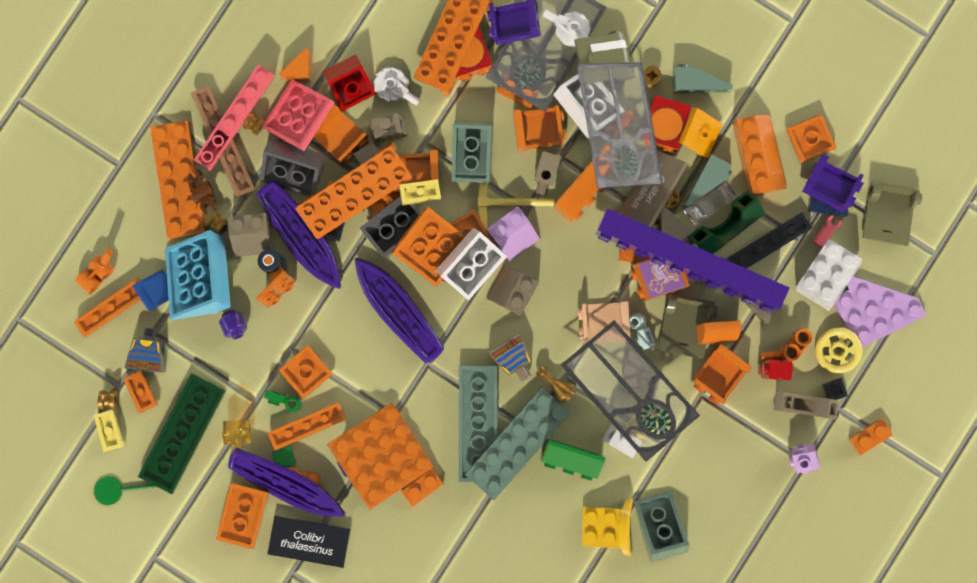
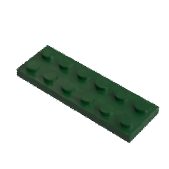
M191 373L138 477L170 494H174L227 390Z

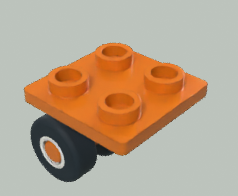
M266 249L259 254L257 262L260 269L269 274L270 284L255 299L263 305L270 307L277 304L280 297L294 287L293 284L296 280L285 271L287 267L285 258L275 250Z

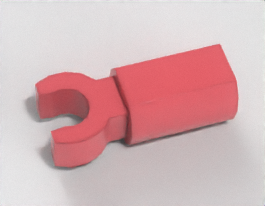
M832 215L826 219V226L820 229L812 241L820 249L834 234L833 230L838 229L842 224L841 221H838L836 225H832L831 220L834 217Z

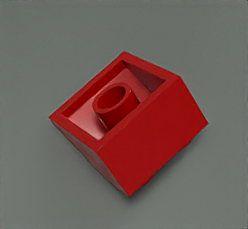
M356 54L322 71L342 111L376 95Z

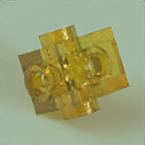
M250 420L223 421V444H229L231 448H243V444H251Z

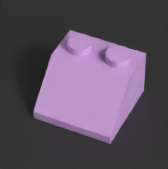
M518 206L487 228V232L500 250L507 256L506 258L509 262L540 240L531 223Z

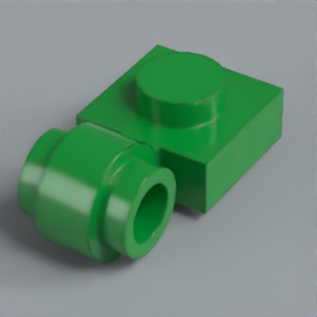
M266 390L264 398L269 399L268 403L277 406L280 403H284L286 409L290 412L298 411L302 405L298 397H288L287 395ZM292 401L296 402L295 408L291 407Z

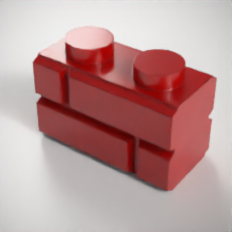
M763 360L758 365V374L761 375L762 379L791 381L792 361Z

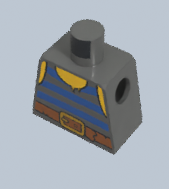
M144 328L143 339L133 338L125 369L166 372L164 341L155 340L156 329Z

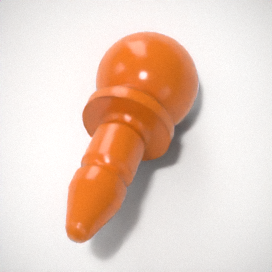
M287 467L320 485L321 477L319 474L310 473L308 470L304 473L296 468Z

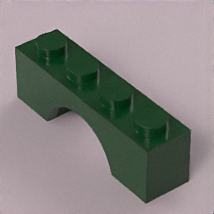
M747 190L732 202V210L722 224L713 228L702 225L687 237L691 245L714 254L765 215L759 199Z

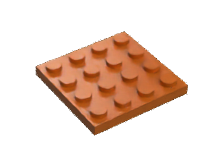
M390 403L327 444L368 510H371L433 468L432 463L393 403Z

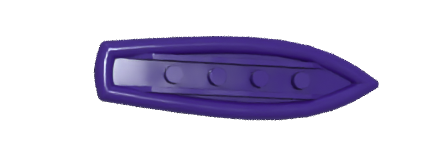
M277 181L265 184L256 193V197L289 251L314 277L327 285L340 289L341 280L338 264L325 237L322 236L316 239L295 209L298 205L296 201Z
M356 257L355 266L359 283L373 309L424 363L435 360L443 352L444 346L409 294L386 271L369 261Z
M235 448L231 453L228 468L276 498L310 513L324 516H345V511L328 492L301 474L239 448Z

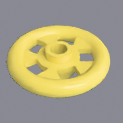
M840 327L825 331L818 338L815 346V355L819 364L827 371L833 373H846L854 369L860 362L863 352L858 336L852 331ZM837 335L839 341L831 343L829 338ZM847 338H849L853 343V345L849 348L846 345V343H844V340H846ZM823 347H829L830 355L823 354ZM841 347L842 353H835V348ZM848 352L854 355L850 362L844 359L847 357ZM832 358L840 360L839 366L831 364Z

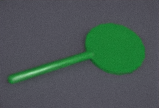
M107 476L101 478L95 484L94 496L99 503L112 505L120 500L123 491L157 487L152 484L122 487L118 479Z

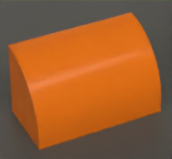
M741 320L696 325L698 345L737 341L741 332Z

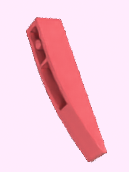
M257 65L194 161L208 170H212L243 126L247 116L254 110L274 80L272 73Z

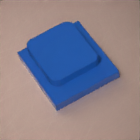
M163 270L132 285L148 312L169 301L167 274Z

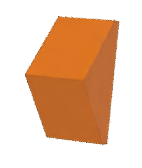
M307 48L279 73L284 81H291L292 79L294 81H311V53Z

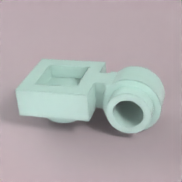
M641 313L631 315L629 322L633 329H638L636 332L638 344L642 346L643 350L656 345L650 328L646 327L644 315Z

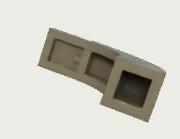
M776 391L773 404L774 410L836 419L839 400Z

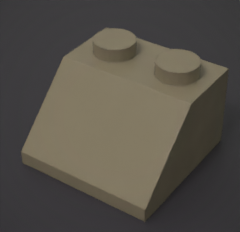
M267 213L227 217L229 238L235 257L259 255L266 249L273 250L270 219Z
M505 265L487 299L521 317L539 282Z

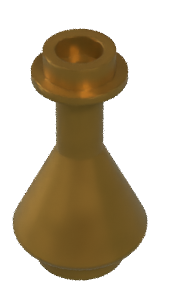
M542 365L535 373L538 375L537 378L542 376L551 384L558 401L561 402L563 400L567 403L576 392L573 389L574 384L556 379L547 371L548 366Z

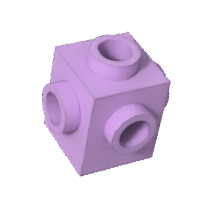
M814 443L809 445L799 444L791 449L792 456H789L791 467L796 468L797 474H807L815 469H820Z

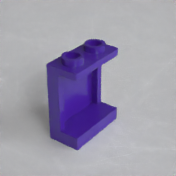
M527 0L500 7H495L493 3H489L490 10L487 11L488 20L491 22L489 35L491 39H494L496 45L541 36L538 3L536 0Z
M822 153L802 192L844 212L847 207L851 208L856 200L854 194L855 192L859 193L864 184L861 180L864 175L860 173L858 177H855L827 163L829 156Z

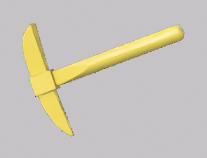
M480 183L477 206L479 207L480 219L486 230L488 228L487 207L554 206L556 203L555 199L489 198L487 197L488 183Z

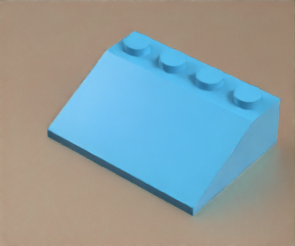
M208 230L165 248L171 320L213 314L231 307L224 236Z

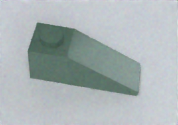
M679 64L672 71L673 94L730 93L733 89L732 84L696 67H689V64Z
M711 154L682 207L686 209L720 185L724 180L728 181L732 173L730 171L732 165Z

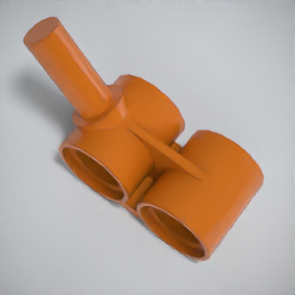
M109 248L105 250L103 256L98 255L89 263L88 268L90 270L85 269L75 279V282L89 295L95 292L115 269L109 262L113 251Z
M808 329L795 330L791 338L779 350L761 352V359L781 358L785 361L799 359L813 339L812 333ZM800 332L804 333L806 336V339L803 343H801L798 340V335ZM789 347L794 350V355L791 358L786 354Z

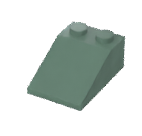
M454 121L452 137L453 182L490 183L492 122Z
M671 491L634 501L650 562L688 553L689 542Z

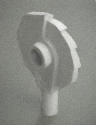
M545 10L543 17L555 23L556 36L564 45L575 46V39L589 37L588 34L591 29L589 28V20L583 14L573 11V13H565L564 16L559 14L558 16Z
M385 67L375 74L377 76L374 80L375 92H377L381 99L383 98L390 102L402 98L407 99L416 106L419 104L421 99L409 92V80L401 69Z

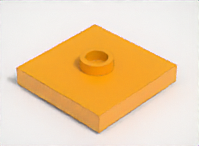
M693 107L678 143L701 157L708 159L723 124L699 108Z

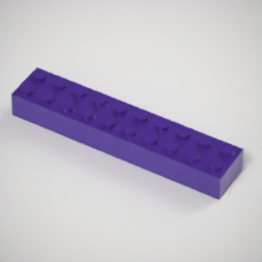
M608 208L604 212L595 235H598V239L608 243L611 241L616 243V247L626 251L630 249L634 251L633 254L643 259L644 257L651 258V262L656 265H667L670 267L669 270L674 273L680 274V272L687 274V278L693 281L706 282L705 286L711 289L720 288L723 290V294L730 297L738 296L741 298L740 301L752 305V303L759 305L758 309L767 313L781 309L790 288Z

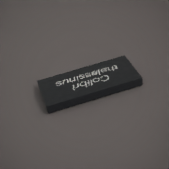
M275 515L267 554L344 568L351 529Z

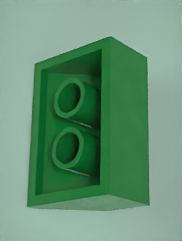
M548 438L541 461L545 462V467L555 469L556 466L561 467L564 473L573 475L574 472L582 474L581 478L592 481V478L598 479L606 458L603 455Z

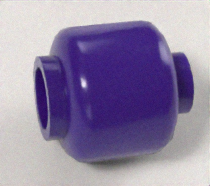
M235 310L223 313L221 315L222 318L219 320V325L224 336L233 338V340L243 337V333L247 330V324L242 313Z

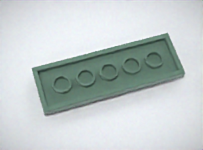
M459 366V482H472L465 473L497 437V366Z
M541 387L467 470L465 475L492 500H495L570 413Z

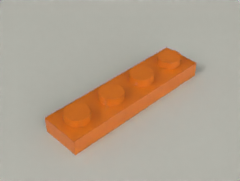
M139 278L134 279L75 320L74 323L82 335L87 338L139 302L141 299L132 285L141 280Z
M337 402L267 434L274 450H278L347 419L340 403Z

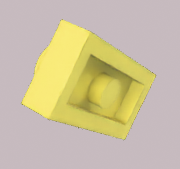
M438 179L399 185L402 205L441 199Z
M115 410L95 414L94 418L103 452L124 447Z

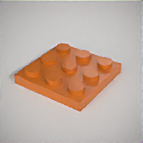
M426 206L391 253L437 287L443 278L435 272L436 269L464 239L465 235Z

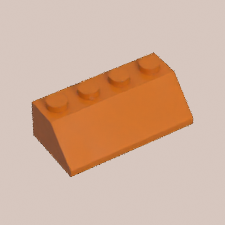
M755 115L735 120L732 125L748 191L757 196L787 189L770 115Z
M606 145L600 153H604L609 158L611 149ZM599 156L597 158L599 173L606 179H609L611 176L615 178L616 176L613 174L609 163L602 156ZM593 161L554 205V209L570 223L573 219L577 221L584 213L582 209L586 205L590 207L596 200L594 195L598 191L602 193L605 189L597 188Z

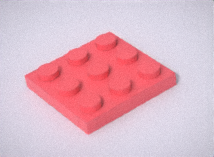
M292 79L262 128L305 151L335 102Z

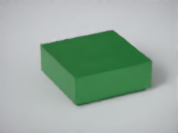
M291 446L272 451L275 463L284 467L296 465Z

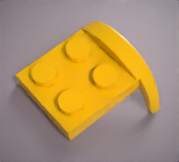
M633 498L626 499L623 509L584 506L582 546L622 549L624 555L632 556L630 519Z

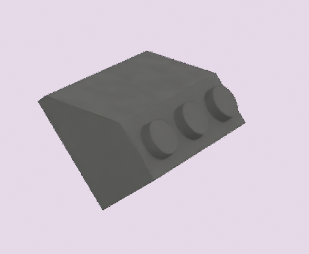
M271 138L263 152L260 181L267 183L277 181L283 188L307 196L313 193L316 194L324 170L326 155L308 149L302 151L289 143Z
M400 196L362 225L360 229L385 260L393 254L391 251L421 212L415 204L402 205Z

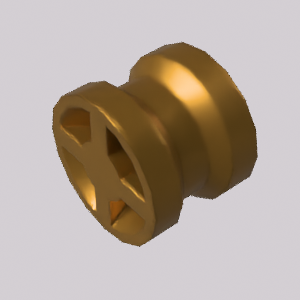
M649 66L643 71L644 85L649 88L657 86L662 77L659 68Z
M252 111L245 119L243 128L252 130V133L257 136L262 131V126L266 119L263 117L259 118Z
M675 190L672 191L664 205L668 210L673 209L679 203L680 197Z
M216 211L207 219L204 226L220 234L228 225V221L225 218L222 219Z
M100 390L98 393L99 409H105L106 407L117 409V391L111 390L106 392L105 390Z

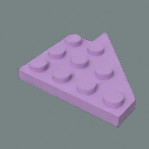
M852 277L846 286L847 290L841 293L834 304L845 328L858 336L862 348L926 316L918 298L856 277Z

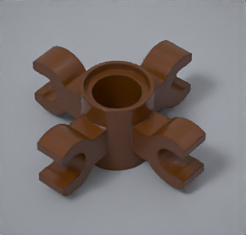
M198 169V177L194 178L191 173L188 174L190 179L188 185L196 203L201 202L200 209L206 215V208L209 205L214 210H217L215 204L217 199L208 180L204 181L205 175Z

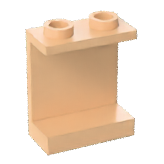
M628 301L581 304V308H578V320H582V327L579 328V339H583V343L590 341L613 320L630 337ZM613 326L595 342L626 341V339Z

